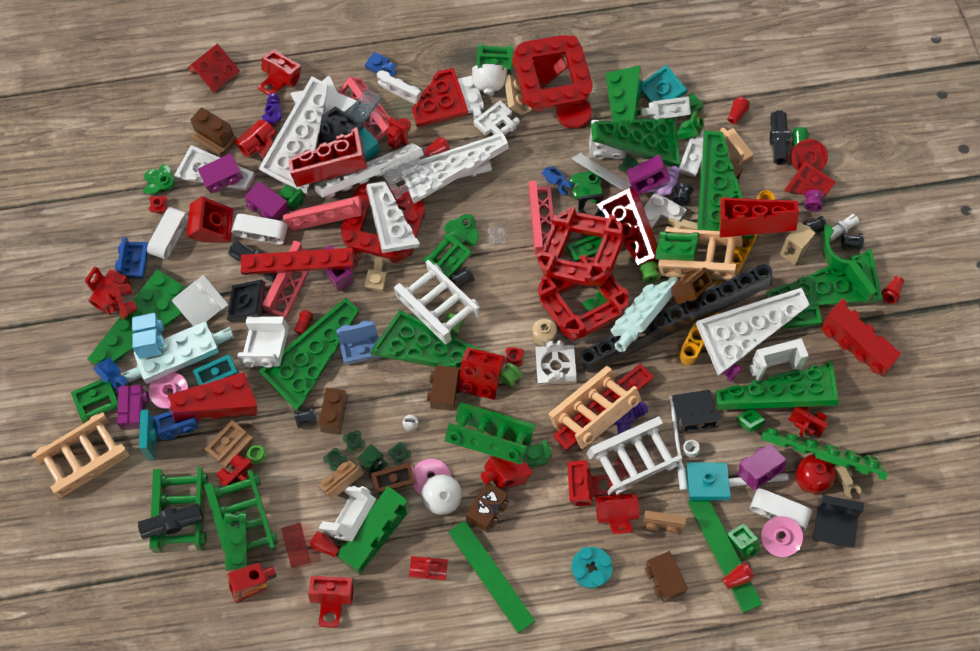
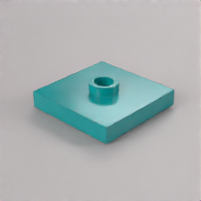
M667 64L643 81L641 87L642 93L650 103L681 98L688 93L686 87Z
M141 410L139 449L149 461L156 460L157 442L156 422L149 410Z
M686 463L689 500H730L727 463Z

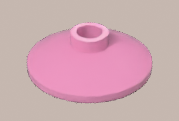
M173 372L151 382L149 397L157 407L169 409L167 392L172 390L173 393L186 390L188 389V384L182 375Z
M437 459L421 461L414 468L418 484H414L413 488L421 495L423 485L429 479L427 477L428 474L451 476L449 468Z
M778 516L770 519L764 525L761 539L768 552L775 556L787 557L796 553L801 547L803 532L795 520L786 516ZM781 531L786 534L783 538L778 536V533Z

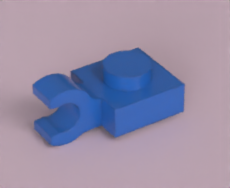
M376 52L365 63V68L376 74L383 70L394 77L397 73V70H395L396 65L389 62L388 58Z
M555 166L546 167L541 173L549 183L558 185V190L562 195H568L569 193L565 190V185L569 188L574 186L571 181L566 180L567 177Z
M110 357L96 364L93 368L105 384L110 381L117 392L119 386H125L129 383L126 377L120 376L122 371Z

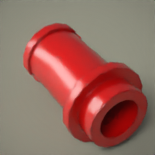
M302 310L299 313V320L293 330L297 334L302 335L307 330L310 321H313V313L307 310Z

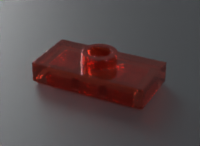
M301 522L281 528L291 568L310 563L311 559Z

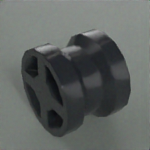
M685 183L677 184L675 187L676 193L673 194L672 200L678 205H689L691 201L690 196L694 190L693 187Z

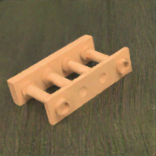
M666 228L665 231L667 233L692 234L693 232H699V244L708 245L705 262L659 260L658 266L661 276L683 277L687 272L703 267L707 268L712 280H729L737 276L736 264H732L735 246L742 247L743 245L742 236L719 238V231ZM669 241V242H691V241ZM716 245L727 246L724 263L713 262Z
M606 366L548 413L553 426L558 430L564 425L576 433L575 437L580 448L584 449L641 401L638 389L633 386L630 390L626 391L617 385L612 369ZM609 388L620 396L613 404L601 396ZM594 400L606 408L598 416L587 408ZM578 413H582L591 421L584 428L572 420Z
M103 412L92 416L86 423L51 444L40 447L36 453L32 454L39 464L45 462L56 481L50 488L59 499L130 456L122 443L116 445L104 426L110 421ZM98 430L109 448L108 452L102 456H98L87 435ZM79 440L91 459L90 463L83 467L80 466L69 447ZM61 451L73 469L72 474L67 477H62L51 458Z

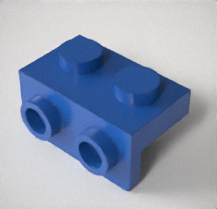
M122 237V241L118 245L119 259L115 263L116 271L128 279H144L148 257V242H129L127 237Z
M171 411L154 416L158 429L157 434L161 440H171L176 435L182 433L189 434L194 432L195 429L200 428L198 420L195 418L174 422Z

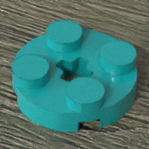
M597 547L582 548L576 553L571 564V571L575 581L586 589H596L605 585L609 581L613 569L611 557ZM594 563L598 570H593L592 573L588 572L587 564Z

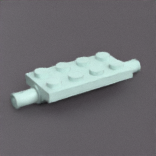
M670 277L667 281L658 285L650 284L644 287L643 292L634 299V303L625 310L623 316L616 320V324L610 331L613 336H621L615 343V348L619 352H624L631 342L639 337L673 296L671 286L679 280L677 277Z
M206 321L165 338L161 355L139 359L134 351L138 363L137 367L121 373V376L126 377L129 383L139 378L144 379L146 384L219 353L217 349L219 347L218 344L234 339L230 327L213 334V332H210Z

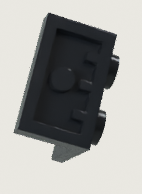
M335 106L321 117L318 144L333 142L337 140V136L352 133L351 130L356 127L360 132L363 130L364 124Z
M710 390L672 396L679 433L719 427L722 420L720 412H715Z
M823 495L818 501L813 539L815 541L854 548L858 516L864 510V503Z

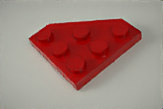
M454 67L437 71L430 85L422 93L418 103L412 108L417 128L468 115V109Z

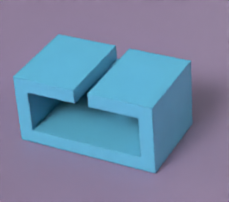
M156 313L132 317L133 349L138 358L142 359L161 355L162 346H164V339L161 335V331H164L162 320L158 319Z

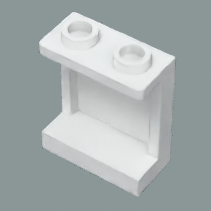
M247 317L246 325L249 328L244 352L238 353V358L242 365L250 368L254 366L280 367L289 330L284 317Z
M802 338L757 350L749 366L751 375L760 381L768 367L790 362L792 370H801L808 358Z
M352 485L343 490V492L349 495V499L335 523L322 521L319 527L320 530L334 539L353 541L376 500L375 497L370 495L371 491L363 486L358 488Z

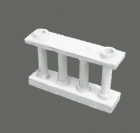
M427 260L428 272L410 287L404 288L399 283L394 287L396 297L446 345L452 340L450 329L470 313L478 319L480 317V306L474 299L471 300L442 273L441 268L437 264L433 265ZM433 277L440 283L422 299H416L413 295L414 292ZM447 289L452 296L437 309L429 312L425 305ZM457 301L465 306L463 310L447 323H441L438 320V317Z
M659 416L590 447L586 453L590 460L594 458L600 460L613 484L607 492L608 495L614 493L616 495L622 494L627 490V487L665 469L671 471L679 466L678 462L682 459L681 454L672 458L658 433L660 426L663 424ZM648 434L649 437H652L665 462L654 465L641 441L643 436ZM631 442V444L635 445L648 470L637 473L624 449L625 444ZM612 450L618 453L630 475V478L622 482L607 457L608 452Z

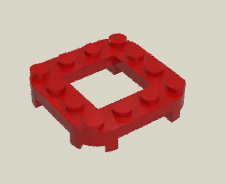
M559 35L525 41L517 45L512 58V66L515 67L522 92L521 100L524 105L526 104L536 110V112H543L544 109L570 104L579 106L589 97L593 83L583 48L576 36ZM562 55L566 59L573 84L541 90L533 60Z
M372 183L360 184L353 193L352 198L359 196L361 199V216L344 219L341 227L344 245L347 248H353L354 254L356 251L384 257L390 259L391 263H398V261L411 256L414 248L382 253L378 235L362 232L369 207L371 206L366 186ZM388 186L398 208L405 211L404 219L410 225L415 238H417L422 220L425 218L423 199L413 203L409 191Z
M568 208V211L554 215L551 219L553 225L542 251L537 252L538 264L544 275L547 274L553 279L586 286L604 285L611 275L625 239L621 223L613 215L605 218L576 212L575 208ZM571 231L603 238L594 262L586 265L560 259Z
M583 255L580 256V261L577 263L589 265L590 262H594L595 258ZM612 273L604 285L596 286L607 302L580 317L572 313L559 295L578 285L577 283L553 279L546 274L541 278L542 281L538 286V297L541 305L561 333L570 340L586 337L618 320L629 307L628 291L626 288H622Z

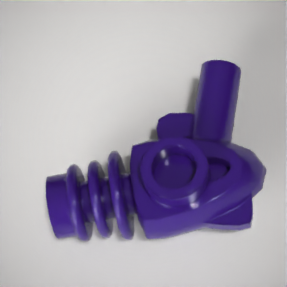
M275 93L268 96L264 109L266 113L262 115V120L272 125H275L282 119L280 98Z
M639 402L614 423V425H617L618 434L630 429L631 423L635 419L637 420L648 413V407L645 402Z

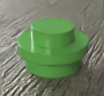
M254 445L248 449L247 458L251 461V464L259 465L266 460L267 452L263 446Z

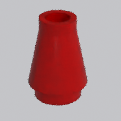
M737 97L733 101L727 120L736 125L750 109V102L744 97Z
M438 137L430 146L423 150V153L427 158L448 151L451 148L444 137Z
M895 276L882 290L883 301L888 304H894L899 301L904 284L903 278Z
M319 531L315 533L309 543L313 550L330 555L335 558L341 548L324 532L321 533Z
M740 563L726 577L722 578V581L729 590L751 582L754 574L747 563L743 565Z

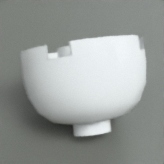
M483 64V67L479 69L478 65L472 68V80L475 87L480 91H484L486 95H493L495 91H499L504 87L507 68L502 70L503 66L495 64Z
M444 474L435 475L429 478L423 485L421 492L422 501L425 507L432 513L438 515L449 514L460 505L462 498L461 487L451 476Z

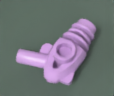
M671 166L668 169L671 180L645 193L657 192L660 196L671 194L680 176L679 168Z

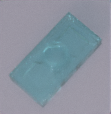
M367 88L347 111V114L363 123L382 101V97Z

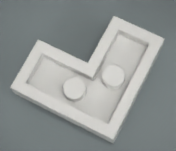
M654 192L644 206L651 229L654 228L660 218L667 222L669 218L681 221L687 210L666 197L658 195L657 192Z

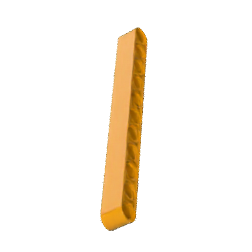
M764 190L759 193L757 199L775 200V196L771 191ZM755 234L754 239L742 238L743 245L746 248L735 246L733 259L739 261V263L732 261V264H736L737 275H739L759 234ZM716 280L713 287L727 280ZM719 311V312H717V313H715V314H713V315H711V316L720 314L721 311ZM696 323L693 324L679 356L681 363L687 366L696 362L704 346ZM693 336H699L701 340H695ZM685 352H691L694 356H687Z

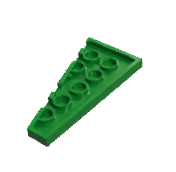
M675 117L669 119L659 118L657 120H619L618 122L595 121L591 124L593 142L646 159L660 155L665 165L680 166Z
M704 130L697 230L719 231L720 199L743 198L737 178H735L733 164L728 155L729 151L723 132ZM754 235L742 236L743 239H754L755 237Z
M872 248L866 250L865 253L854 255L848 259L855 260L877 290L874 298L868 302L864 300L845 272H840L830 266L815 271L809 276L798 278L797 281L792 283H786L769 290L765 294L766 299L802 288L809 306L819 305V308L834 307L842 298L847 302L846 305L881 303L883 300Z
M157 269L133 299L137 311L128 315L126 319H122L120 316L87 360L96 366V364L109 357L114 363L124 358V355L133 349L132 317L156 313L158 319L162 320L164 329L168 327L176 318L182 315L181 311L172 302V299L187 287Z
M344 298L284 349L280 367H263L259 370V373L297 412L303 406L340 345L337 329L344 325L352 326L359 314V309L348 298Z
M399 310L371 349L370 355L433 367L436 365L459 368L460 371L462 358L467 347L477 350L481 349L451 335L452 340L445 345L420 319Z
M826 361V364L821 366L816 364L810 365L809 369L802 371L795 369L769 376L768 380L761 382L754 380L751 381L750 385L746 386L735 385L716 390L717 410L838 406L833 361Z
M774 428L762 430L761 440L789 448V445H791L794 450L803 454L810 451L816 456L815 458L845 468H851L852 465L860 473L868 475L873 472L879 475L878 479L886 481L888 472L881 462L878 461L877 457L866 455L865 458L859 456L858 452L849 449L846 452L838 450L839 447L831 444L822 446L819 445L818 441L807 438V441L799 439L798 435L788 433L786 436L779 434L780 431Z

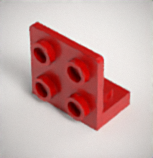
M218 43L188 67L191 73L196 71L212 92H216L240 72Z
M562 55L533 60L541 89L568 68Z
M467 347L461 362L458 391L495 400L499 375L505 356Z

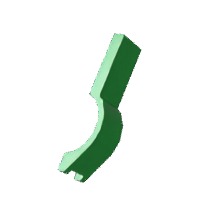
M829 223L824 225V231L820 235L822 255L825 262L831 268L845 272L866 302L872 300L877 293L876 288L855 260L841 259L834 254L829 243L834 230Z

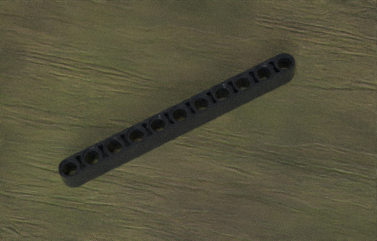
M760 264L704 291L696 300L677 304L658 313L641 333L646 335L639 336L635 341H632L624 352H619L615 348V343L621 336H611L584 349L580 353L583 369L587 372H595L696 323L698 320L707 318L767 289L773 283L772 268L767 264Z

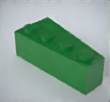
M641 66L605 73L613 122L638 119L643 82Z
M387 486L367 514L353 541H348V543H345L340 548L338 555L340 561L360 575L410 512L407 499Z

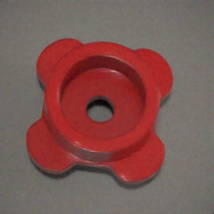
M151 196L149 198L150 206L148 209L150 212L160 214L167 210L166 202L168 199L166 196Z
M508 347L505 350L507 355L504 363L506 365L511 363L518 367L522 366L524 350L517 347Z

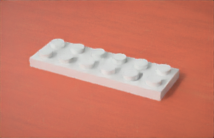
M411 143L368 161V169L326 179L313 186L322 198H330L336 195L335 192L347 191L356 183H366L369 181V178L375 175L376 177L382 176L389 169H399L408 161L409 163L418 161L419 157L424 154L420 147Z

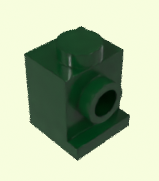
M372 444L358 457L359 465L370 475L371 473L381 471L388 464L384 460L383 453Z

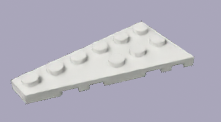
M314 77L310 78L259 167V171L296 190L302 189L305 195H308L310 184L296 187L290 174L288 159L308 150L314 151L317 148L328 84Z
M500 133L403 165L400 169L413 203L420 201L509 149L504 134Z
M802 288L696 322V326L718 376L809 306Z

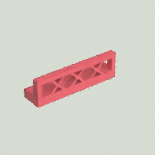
M350 76L338 93L347 96L346 90L349 87L352 89L351 97L349 98L359 99L361 101V110L355 107L351 111L364 124L363 127L379 143L389 129L388 121L390 116L363 80ZM365 112H369L370 122H366ZM375 125L381 128L378 135L375 134Z
M529 181L535 255H537L538 251H542L543 242L549 232L545 234L541 231V226L544 223L550 227L553 225L551 221L554 216L551 186L537 187L536 181ZM547 192L548 197L542 201L538 198V193ZM542 207L549 211L545 218L539 213Z
M357 196L291 211L290 214L283 215V220L292 231L358 217L361 216V199Z
M294 240L289 252L307 250L302 248L300 242ZM301 271V278L294 281L291 277L293 272L278 273L263 302L265 312L287 319L309 271ZM293 286V294L285 297L283 293L285 288ZM286 303L284 312L275 310L277 304Z

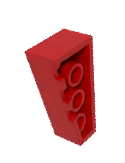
M358 128L352 129V133L345 136L343 134L337 136V140L320 144L318 149L314 151L308 150L288 159L290 174L296 187L368 169L363 141Z
M627 189L597 204L606 215V218L609 215H613L621 223L625 234V246L638 265L650 261L658 262L660 260L656 259L655 253L658 245L638 192Z
M721 198L719 238L797 231L798 201Z
M842 298L828 314L820 330L828 338L834 339L842 349L851 352L858 361L864 362L869 366L872 372L883 377L897 361L901 353L883 336L878 337L872 325L864 324L859 319L860 314L856 310L851 311L845 306L847 302Z
M245 372L168 395V406L174 422L186 421L192 418L201 420V418L218 419L224 416H257V404Z

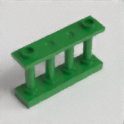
M460 402L455 422L458 424H448L445 442L522 465L526 446L522 444H531L536 424ZM465 426H470L476 428L477 430L475 431L472 429L465 428ZM484 432H490L496 434V436L488 435ZM506 437V438H509V439H513V440H515V442L508 441V440H505V439H503V438Z
M197 467V476L168 477L161 469H153L151 517L158 516L164 510V507L170 504L198 503L203 514V521L195 524V534L173 536L160 534L151 537L149 548L153 553H162V546H165V544L195 543L198 551H203V544H206V532H203L204 485L208 484V474L204 472L202 467ZM197 484L196 495H165V487H168V485Z
M248 470L249 479L221 488L219 486L215 487L212 482L204 485L223 552L224 512H231L232 514L257 505L261 517L247 521L246 530L264 525L267 536L246 543V550L250 551L268 544L272 550L277 549L275 544L279 543L276 532H271L258 488L261 485L258 474L254 475L252 470ZM252 486L255 498L228 507L221 506L219 499L223 495ZM238 524L231 526V528H238Z

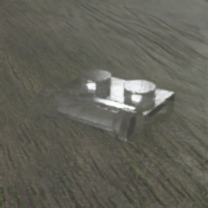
M413 152L380 169L396 199L415 186L429 182L428 176ZM416 172L419 174L418 177L405 183L404 185L400 187L396 186V183L415 174Z

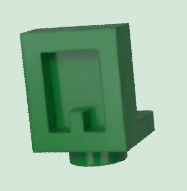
M698 111L693 112L690 120L682 122L677 133L680 139L700 136L704 127V121Z
M287 184L278 193L280 197L287 201L288 207L292 211L300 207L305 199L302 189L296 190Z
M542 440V444L526 446L524 461L528 467L549 464V458L552 457L551 445L547 446L546 440Z
M744 523L727 533L730 541L740 551L741 558L744 561L754 557L760 551L758 538Z

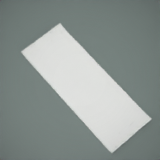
M582 153L572 157L577 163L622 190H626L631 186L629 182L584 156Z

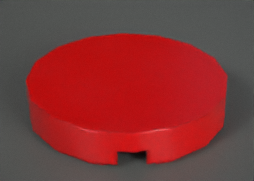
M585 100L579 106L576 104L559 106L556 108L557 119L566 128H582L591 119V105Z
M805 139L798 142L791 152L793 168L798 171L803 162L806 161L819 171H822L828 161L826 147L815 139Z

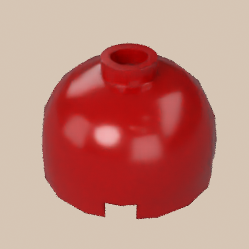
M811 454L799 462L795 472L796 482L805 492L813 493V495L825 494L833 487L836 481L837 471L835 464L815 458L816 456Z

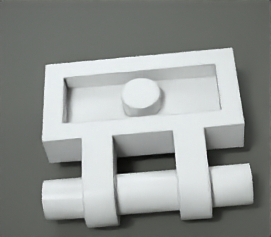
M498 101L474 120V126L485 136L490 132L494 135L500 133L506 135L509 131L512 132L517 128L516 126L520 124V120L517 117L511 120L509 117L512 116V111L504 103ZM504 123L505 126L502 129H499L498 126Z

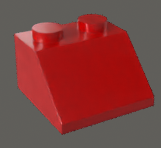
M203 196L193 201L189 207L186 237L202 243H229L231 241L233 208Z

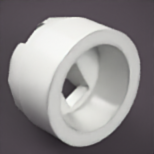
M407 415L402 422L403 428L408 432L415 431L418 428V419L413 415Z
M688 440L683 445L684 453L687 456L695 457L698 455L700 447L697 441Z

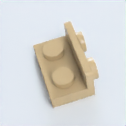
M511 75L506 76L505 87L508 108L521 116L533 110L526 104L524 105L521 100L522 92L518 79Z

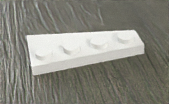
M191 145L174 177L176 179L203 183L198 168L220 157ZM239 166L244 178L237 184L226 187L247 191L255 177V173Z
M385 182L367 184L366 189L382 253L419 247L418 239L413 235L412 229L404 219L401 209L396 205V200Z

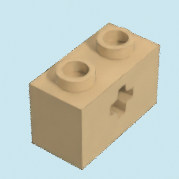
M800 222L797 225V231H792L786 238L780 255L796 265L809 249L815 232L809 226Z

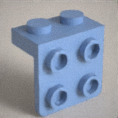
M363 321L353 326L344 325L337 329L345 365L379 358V356L370 355L371 349L378 341L374 321Z

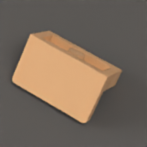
M724 127L720 129L726 141L728 154L733 161L741 165L753 158L754 154L734 128L728 131Z

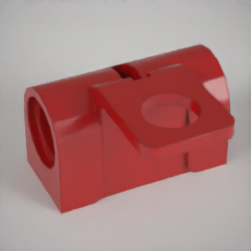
M272 49L262 57L261 70L269 74V76L258 85V90L269 96L272 93L278 92L285 84L289 87H294L300 78L301 65ZM266 85H272L274 89L267 90L264 87Z
M259 119L235 139L233 143L243 156L249 158L255 152H258L264 160L268 150H270L274 143L271 139L276 135V131L267 121Z
M94 266L85 278L86 285L93 292L88 302L110 315V308H103L102 304L107 302V294H111L112 298L115 299L112 284L116 282L118 285L129 283L131 286V283L126 276L111 269L103 276L99 268ZM96 273L94 280L91 282L92 276Z
M588 460L567 462L569 501L574 506H589L593 504L592 496L608 495V490L613 486L608 474L592 476L591 465ZM601 480L609 481L608 489L600 490L598 487Z
M635 492L595 497L598 524L609 523L612 534L633 532L630 521L639 520V504Z
M311 576L308 596L310 603L321 604L318 621L319 627H339L342 605H352L353 578ZM328 613H333L336 618L332 622H326L324 616Z

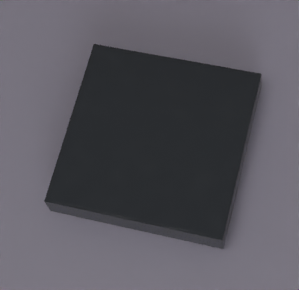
M260 279L232 285L227 316L228 321L236 322L246 320L247 317H261L266 284L264 280Z

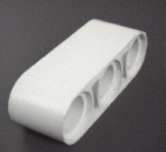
M169 207L149 241L147 253L166 260L188 222V213Z
M237 214L232 234L240 238L282 245L288 225L279 220Z
M756 489L750 505L751 511L769 519L778 516L789 517L799 524L802 531H806L812 514L810 508L764 489Z

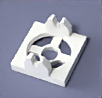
M550 341L546 343V346L535 347L538 385L575 384L577 382L574 345H564L562 341H557V343ZM558 352L566 355L570 362H562L558 359ZM552 353V359L549 363H542L543 358L547 354ZM554 361L561 364V368L557 371L550 367V364ZM570 368L567 374L561 372L563 369ZM549 369L552 373L546 375L543 370Z

